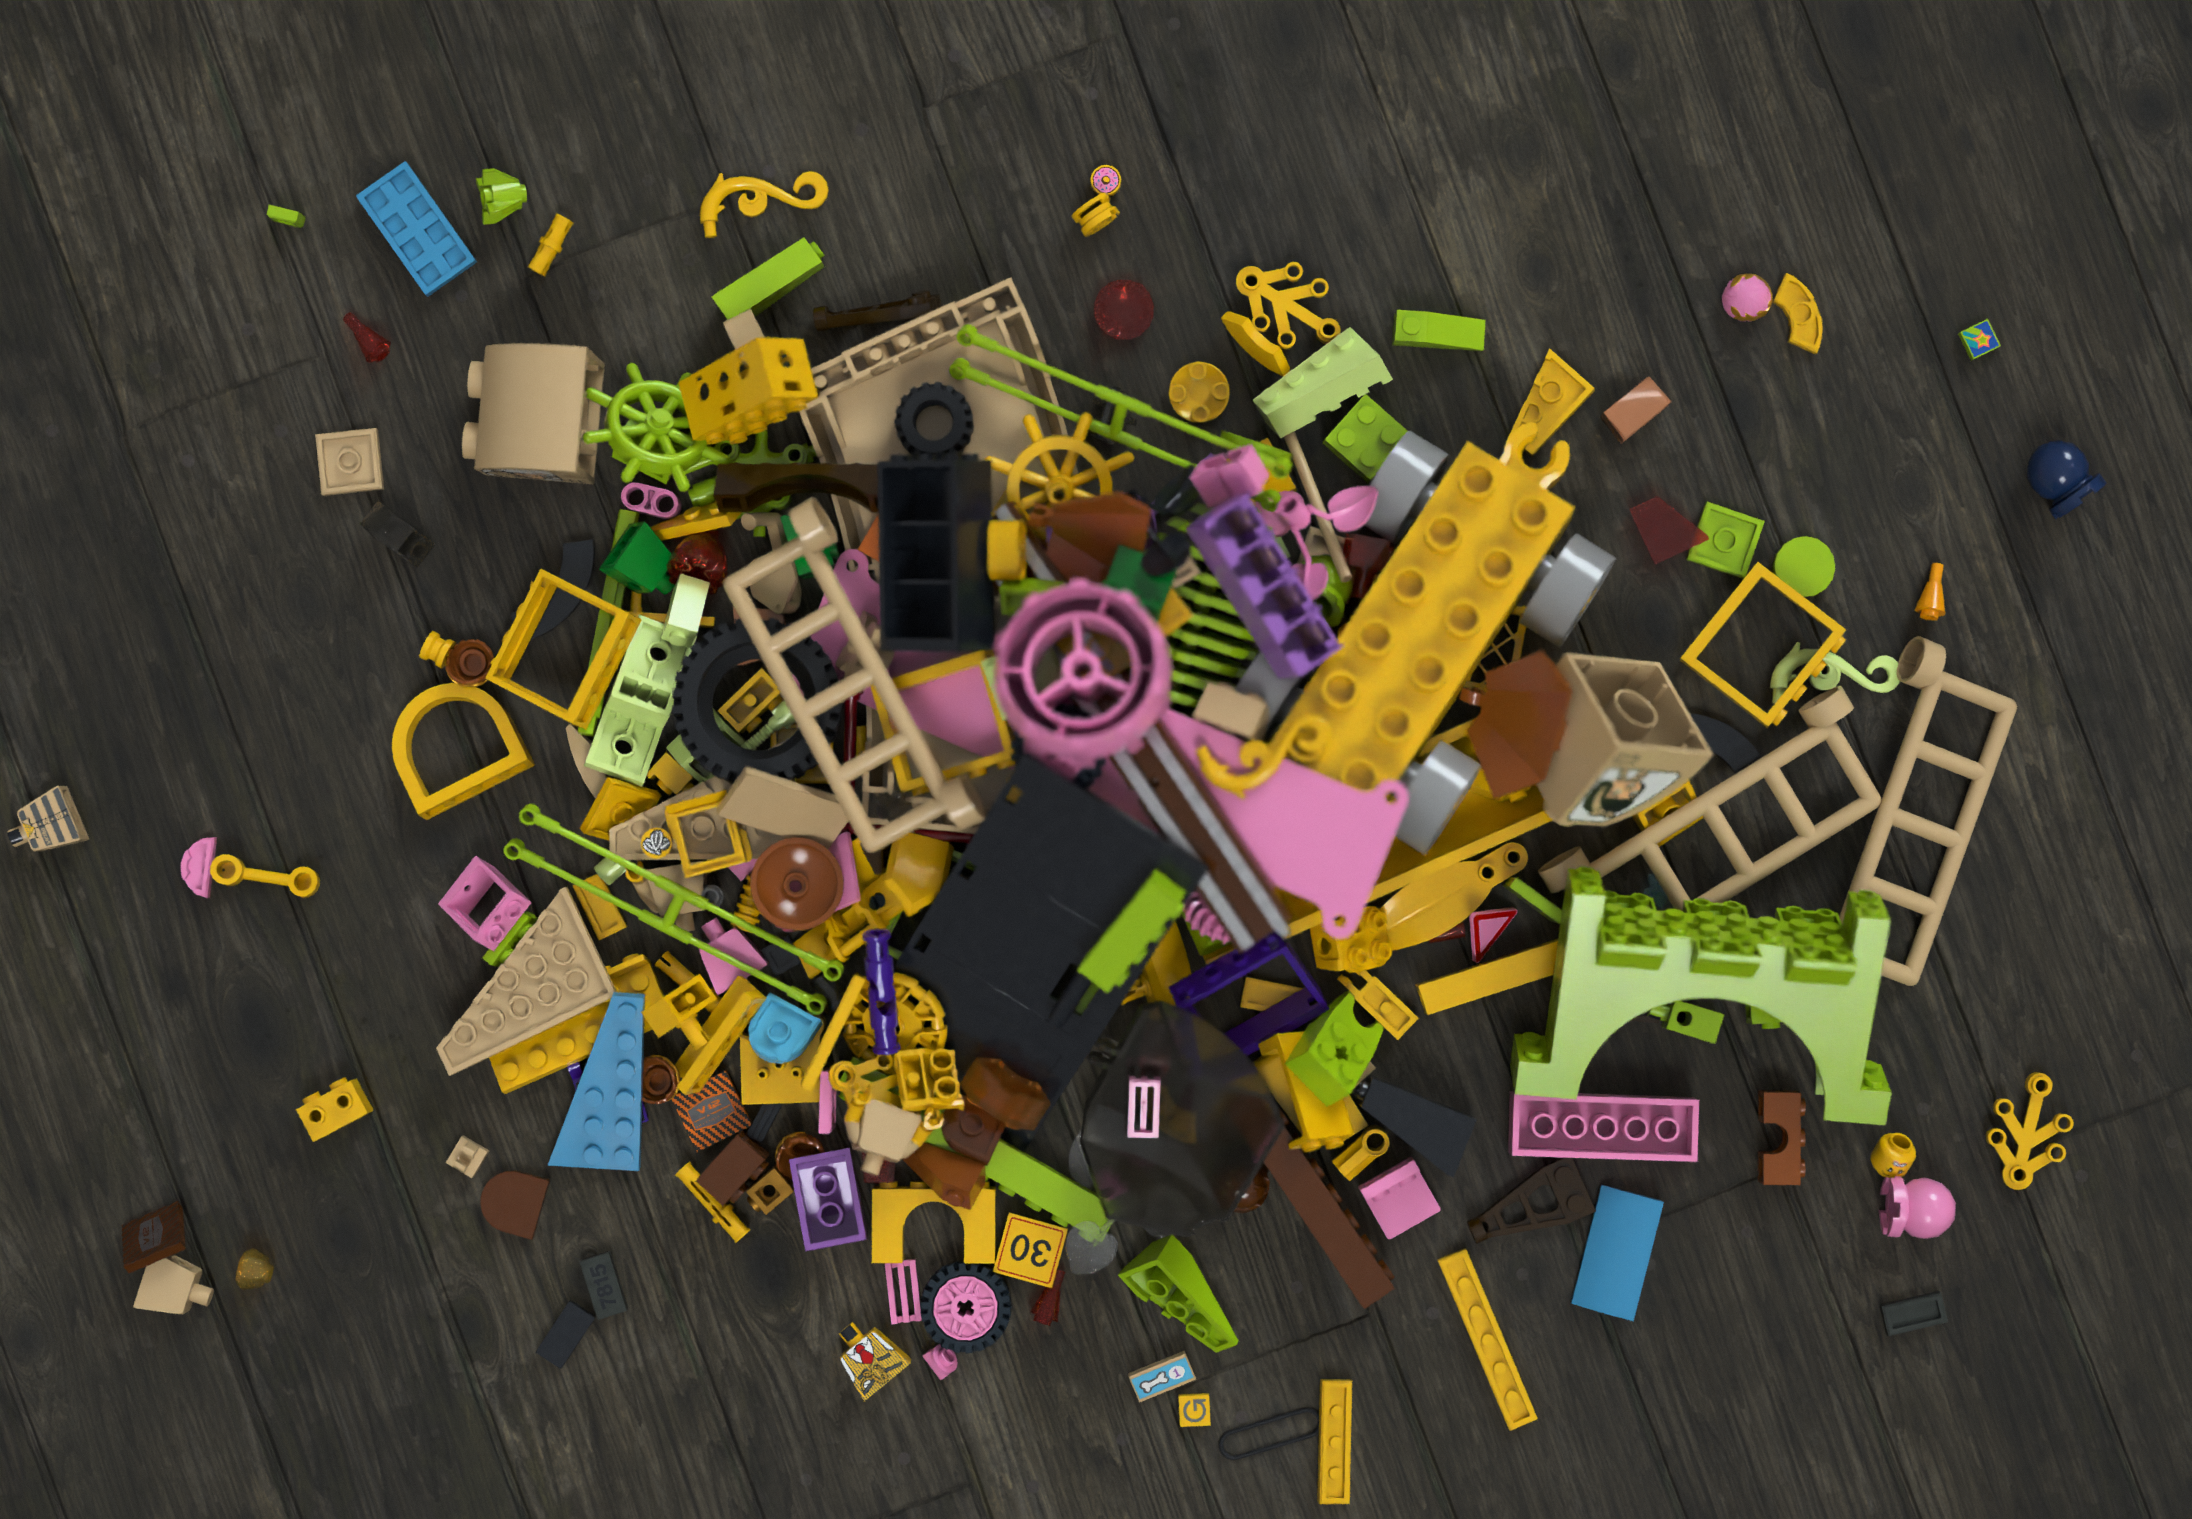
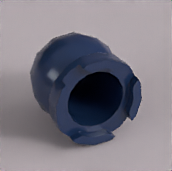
M2057 440L2043 444L2032 453L2028 462L2026 477L2031 488L2042 498L2053 500V505L2048 510L2055 519L2069 513L2083 503L2081 501L2083 497L2092 491L2094 493L2098 492L2106 485V481L2100 473L2094 476L2089 475V463L2084 452L2070 442Z

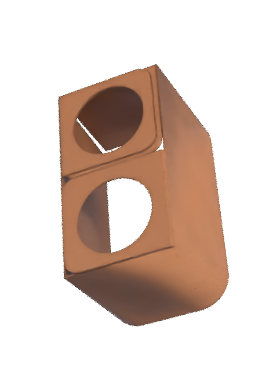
M1646 377L1637 387L1635 386L1603 412L1601 419L1622 444L1664 410L1672 401L1650 377Z

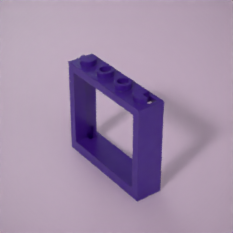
M1276 930L1246 951L1239 953L1237 949H1234L1169 986L1177 1008L1223 1069L1257 1051L1259 1043L1278 1033H1289L1330 1009L1318 984L1286 938L1281 936ZM1283 954L1305 985V988L1217 1037L1193 1004L1278 955ZM1316 999L1318 1003L1311 1006L1310 1002ZM1229 1049L1230 1052L1224 1055L1223 1051Z

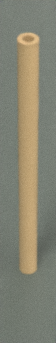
M1294 431L1284 436L1290 453L1293 454L1292 459L1309 502L1314 508L1327 513ZM1315 515L1341 582L1351 580L1352 574L1331 521Z

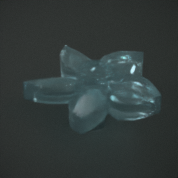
M1648 874V882L1651 886L1646 888L1642 894L1655 897L1656 904L1662 908L1666 902V894L1655 876Z

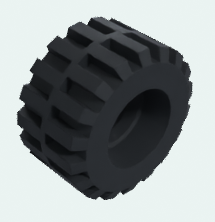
M926 382L922 383L921 387H913L907 396L904 395L901 398V404L897 406L895 412L896 433L904 448L911 455L961 454L964 451L963 448L969 445L970 437L974 430L972 411L964 396L957 392L954 387L942 385L941 382H935V384ZM933 405L945 407L953 419L951 431L939 440L923 438L916 427V419L920 412Z

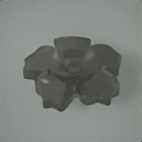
M894 789L891 796L888 792H879L875 799L878 804L876 814L881 819L888 817L889 822L913 810L912 803L905 802L906 797L901 790Z

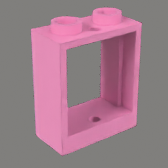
M475 856L438 905L473 940L494 951L532 902L499 870ZM495 882L506 894L483 924L479 926L469 914Z

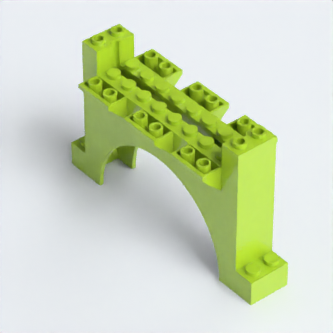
M1585 866L1578 867L1577 869L1568 868L1545 1036H1540L1534 1032L1514 1033L1510 1069L1516 1095L1577 1099L1581 1080L1592 1057L1600 1046L1622 1025L1652 1008L1667 1003L1696 998H1718L1737 1001L1761 1009L1782 1021L1801 1038L1815 1061L1816 1078L1814 1093L1816 1095H1824V1120L1886 1125L1892 1092L1881 1064L1866 1060L1891 921L1880 894L1870 890L1848 892L1843 925L1838 913L1832 910L1821 908L1816 911L1803 910L1797 906L1776 908L1775 918L1761 916L1759 919L1749 918L1746 906L1739 902L1725 901L1724 903H1714L1703 898H1695L1693 901L1684 900L1683 911L1669 908L1665 911L1656 910L1653 897L1645 894L1633 893L1630 896L1618 895L1616 892L1608 890L1604 891L1603 886H1601L1600 872L1595 871L1593 868Z

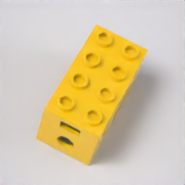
M757 337L678 382L693 441L706 440L707 444H716L722 441H729L730 444L743 443L748 440L747 436L767 430V425L786 420L787 414L806 409L807 403L818 398L803 339ZM742 361H746L749 368L740 372V364ZM785 362L790 364L789 368L783 366ZM726 372L729 379L720 382L721 374ZM703 383H706L709 388V396L705 401L700 395Z

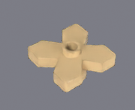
M863 611L859 619L887 670L893 660L894 651H881L878 619L874 615ZM848 640L847 645L842 649L835 663L838 669L845 672V678L864 668Z

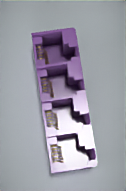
M1245 493L1230 497L1187 526L1186 531L1278 678L1302 676L1343 648L1344 645L1338 643L1318 611L1321 609L1320 606H1315L1296 575L1297 569H1293L1272 536L1274 534L1273 530L1269 531L1249 499L1251 494Z

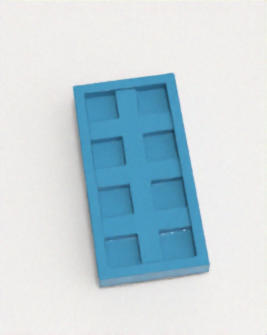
M406 161L356 195L427 297L477 263V260Z

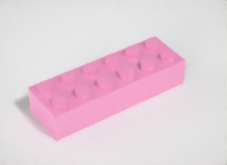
M1510 1091L1508 1153L1512 1156L1697 1162L1699 1100L1694 1097L1578 1093L1577 1099L1516 1095L1514 1091Z

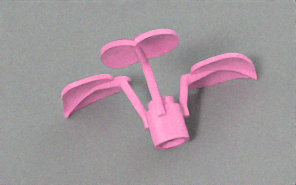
M1359 486L1337 493L1328 503V509L1331 513H1324L1314 508L1312 504L1306 506L1303 497L1294 491L1279 492L1282 499L1279 501L1277 509L1273 512L1264 510L1260 502L1256 501V507L1262 512L1259 513L1265 525L1273 528L1276 537L1284 536L1290 529L1294 533L1305 558V565L1295 564L1291 567L1297 569L1296 575L1312 601L1316 600L1324 591L1328 582V571L1322 563L1311 565L1312 560L1299 529L1308 526L1311 514H1315L1325 520L1333 519V525L1339 531L1349 532L1362 527L1370 518L1376 504L1378 490L1375 487Z

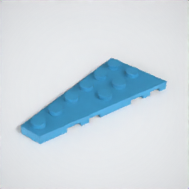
M613 993L547 1166L627 1171L640 1170L645 1018L641 1012L645 1010V994Z

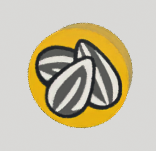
M662 828L649 829L641 839V848L650 858H663L671 852L673 847V839L670 833Z

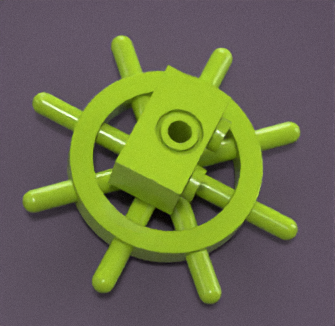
M630 363L626 366V372L632 384L623 387L614 397L593 387L586 389L585 392H587L586 397L604 406L608 410L604 420V429L585 432L582 439L586 444L608 441L613 449L611 457L626 464L621 474V479L624 482H631L638 471L664 484H667L670 477L673 476L678 489L685 492L690 488V483L684 471L693 467L702 456L717 464L730 463L728 455L708 446L706 440L693 441L691 436L679 431L680 429L690 428L679 383L674 385L657 380L644 381L638 366ZM684 373L678 382L682 381L683 379L689 377L692 374ZM653 401L665 404L662 408H656ZM640 402L645 413L629 405ZM677 409L685 416L673 418L672 414ZM619 415L629 419L625 426H621Z

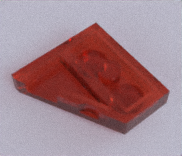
M1658 496L1629 509L1655 564L1709 540L1707 534Z

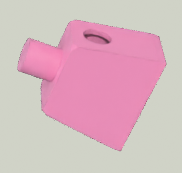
M717 917L701 926L710 941L709 945L758 970L769 965L763 953L737 927L725 932ZM699 949L717 995L727 991L737 976L742 975L745 978L751 976L747 972Z

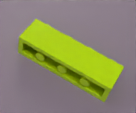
M1155 869L1084 957L1077 971L1107 993L1115 984L1120 987L1130 974V971L1127 969L1132 962L1138 965L1147 954L1148 949L1145 946L1150 940L1156 943L1165 932L1166 927L1163 924L1167 919L1171 918L1174 921L1183 910L1185 905L1181 901L1186 891Z

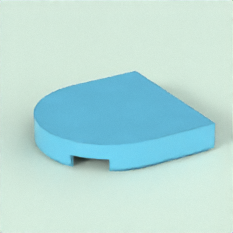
M769 992L766 1000L749 1023V1041L753 1051L761 1059L778 1064L790 1062L798 1058L806 1050L822 1026V1020Z

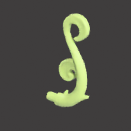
M1796 642L1792 650L1776 665L1770 681V688L1773 689V704L1778 701L1785 692V689L1788 688V683L1796 678V674H1792L1797 667L1807 664L1819 649L1805 648L1800 650V643ZM1828 652L1823 658V661L1827 663L1828 672L1826 674L1820 672L1816 678L1812 675L1809 676V682L1813 688L1820 691L1836 687L1840 681L1841 672L1861 686L1878 693H1888L1900 683L1897 678L1898 662L1893 657L1887 655L1872 659L1866 668L1868 674H1872L1878 667L1886 670L1887 680L1881 684L1873 683L1843 658L1831 652Z

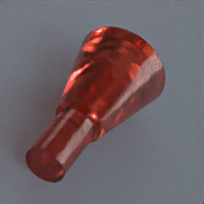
M352 312L344 316L343 321L354 332V336L366 361L380 362L384 360L390 352V341L366 325H363Z
M1057 1269L1052 1288L1046 1287L1029 1313L1035 1315L1033 1321L1047 1326H1051L1052 1321L1058 1323L1061 1294L1059 1290L1066 1273L1065 1271Z

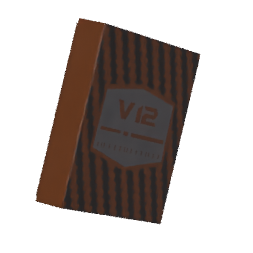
M178 1201L121 1225L123 1266L128 1273L137 1271L186 1249L183 1207Z

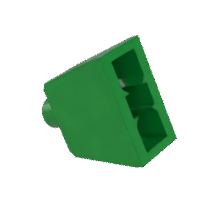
M646 522L629 524L599 568L606 575L639 594L652 592L656 588L663 595H666L676 584V581L666 573L673 563L674 557Z

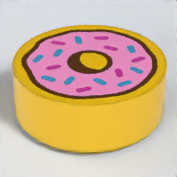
M1102 165L1093 171L1091 187L1097 195L1106 192L1110 197L1115 195L1120 189L1121 176L1116 168L1110 165Z

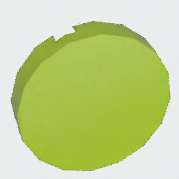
M1808 536L1793 538L1783 544L1775 554L1773 562V573L1803 597L1815 596L1825 590L1833 580L1835 572L1834 556L1828 546L1819 539Z

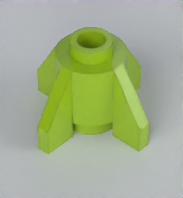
M492 168L482 169V178H476V185L480 192L483 207V225L496 224L516 210H521L522 203L527 202L526 187L524 184H520L519 180L515 177Z

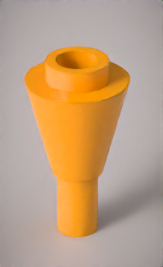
M1931 564L1929 581L1926 583L1915 607V611L1920 614L1922 619L1934 621L1938 620L1939 616L1945 615L1943 586L1941 584L1943 564Z

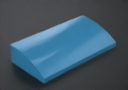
M1601 1184L1595 1205L1596 1212L1593 1213L1571 1304L1634 1321L1664 1204L1662 1200Z

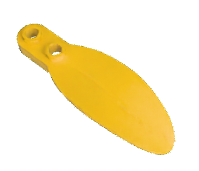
M1510 842L1477 861L1458 862L1408 884L1398 891L1380 908L1387 917L1386 931L1388 943L1391 945L1392 950L1407 948L1431 940L1469 917L1483 903L1494 886L1524 869L1528 862L1526 849L1518 843ZM1510 852L1517 854L1518 860L1516 863H1511L1508 860ZM1484 867H1488L1492 871L1489 879L1482 875Z

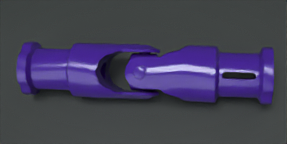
M871 929L862 934L867 948L865 971L869 981L870 1026L874 1029L875 1045L872 1048L873 1052L877 1055H891L901 1049L896 1037L898 1013L893 986V957L889 955L888 939L891 935L887 929ZM876 1001H882L885 1004L877 1008Z

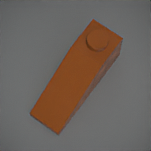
M925 1142L906 1159H902L942 1200L955 1207L961 1206L971 1210L986 1183L984 1163Z

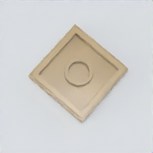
M377 428L315 434L321 494L323 496L384 489Z

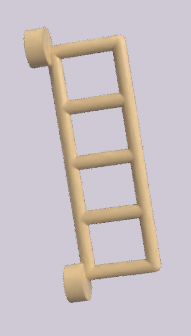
M814 498L808 499L789 511L791 521L799 536L728 576L724 580V589L863 848L870 853L876 852L948 812L957 827L965 831L986 819L984 805L977 791L964 775L961 774L949 782L946 781L822 551L838 541L834 526L819 502ZM804 555L829 603L771 636L746 588ZM839 620L864 668L810 699L805 700L780 652ZM874 685L899 733L840 765L815 717L867 687ZM908 749L934 798L875 830L850 781Z
M1920 636L1911 639L1903 649L1898 661L1897 678L1902 683L1920 689L1921 692L1848 891L1870 890L1880 894L1881 899L1923 914L1905 965L1885 957L1883 960L1881 976L1907 986H1914L1919 982L2017 711V704L2013 699L1943 671L1946 661L1945 648ZM1941 690L1996 712L1978 762L1923 741ZM1916 758L1971 779L1954 830L1899 809ZM1892 826L1947 847L1929 897L1874 876ZM1848 894L1846 896L1844 905L1839 916L1842 925L1844 921Z
M1842 686L1834 687L1819 694L1798 710L1809 728L1595 861L1590 863L1581 847L1578 846L1547 862L1538 870L1539 875L1550 893H1556L1566 887L1568 868L1590 867L1595 871H1599L1602 878L1642 854L1674 909L1683 911V901L1690 900L1657 844L1703 816L1737 873L1697 898L1707 899L1714 903L1728 901L1879 807L1881 803L1880 794L1837 724L1838 720L1854 709L1853 704ZM1826 741L1859 798L1814 825L1780 768L1821 742ZM1764 778L1798 836L1752 863L1720 810L1719 805Z

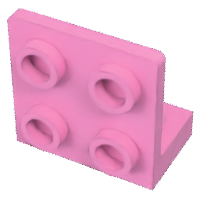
M1412 1157L1405 1159L1358 1186L1387 1239L1396 1237L1441 1210Z

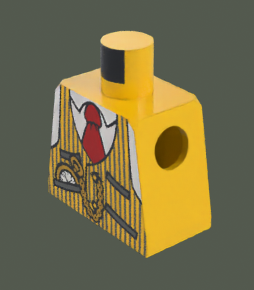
M852 1322L839 1333L849 1346L841 1354L840 1360L864 1401L911 1363L912 1359L876 1327L863 1335Z

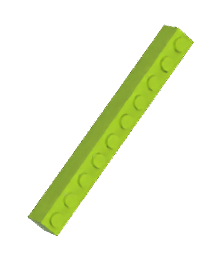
M854 1055L850 1062L857 1065L865 1062V1060L860 1057L858 1059ZM875 1070L861 1076V1078L874 1082L890 1075ZM846 1072L843 1073L840 1079L841 1082L847 1080ZM898 1086L888 1089V1091L900 1096ZM839 1091L838 1097L845 1101L843 1092ZM945 1109L939 1110L940 1114L945 1111ZM922 1110L920 1113L922 1121H925L926 1110ZM941 1127L933 1129L925 1143L964 1156L953 1150L946 1143ZM1001 1138L988 1166L985 1165L986 1182L991 1178L999 1183L998 1189L1012 1197L1017 1193L1026 1198L1024 1204L1038 1212L1043 1208L1052 1213L1051 1219L1066 1228L1068 1224H1071L1079 1229L1077 1233L1079 1236L1092 1243L1095 1239L1100 1242L1103 1241L1120 1211L1118 1205L1031 1155L1022 1152Z

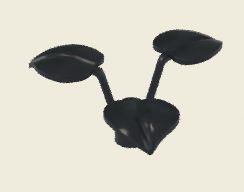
M1193 464L1163 487L1156 495L1154 503L1149 502L1145 496L1140 497L1135 490L1123 492V494L1148 506L1163 516L1167 515L1169 511L1173 515L1183 514L1193 508L1201 498V495L1190 479L1195 470ZM1150 525L1148 526L1147 533L1156 545L1149 548L1142 557L1141 565L1145 573L1152 577H1161L1181 568L1187 562L1191 552L1188 539L1181 533L1173 532L1161 541Z

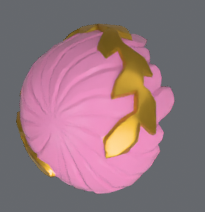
M1751 273L1740 274L1734 277L1732 281L1728 282L1722 294L1724 310L1733 319L1743 322H1751L1764 317L1773 302L1772 292L1768 283L1762 277Z

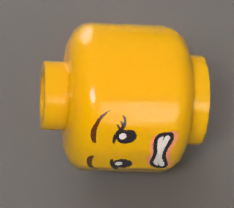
M1888 1133L1883 1135L1871 1152L1870 1161L1875 1170L1883 1177H1903L1916 1159V1150L1912 1141L1906 1135Z

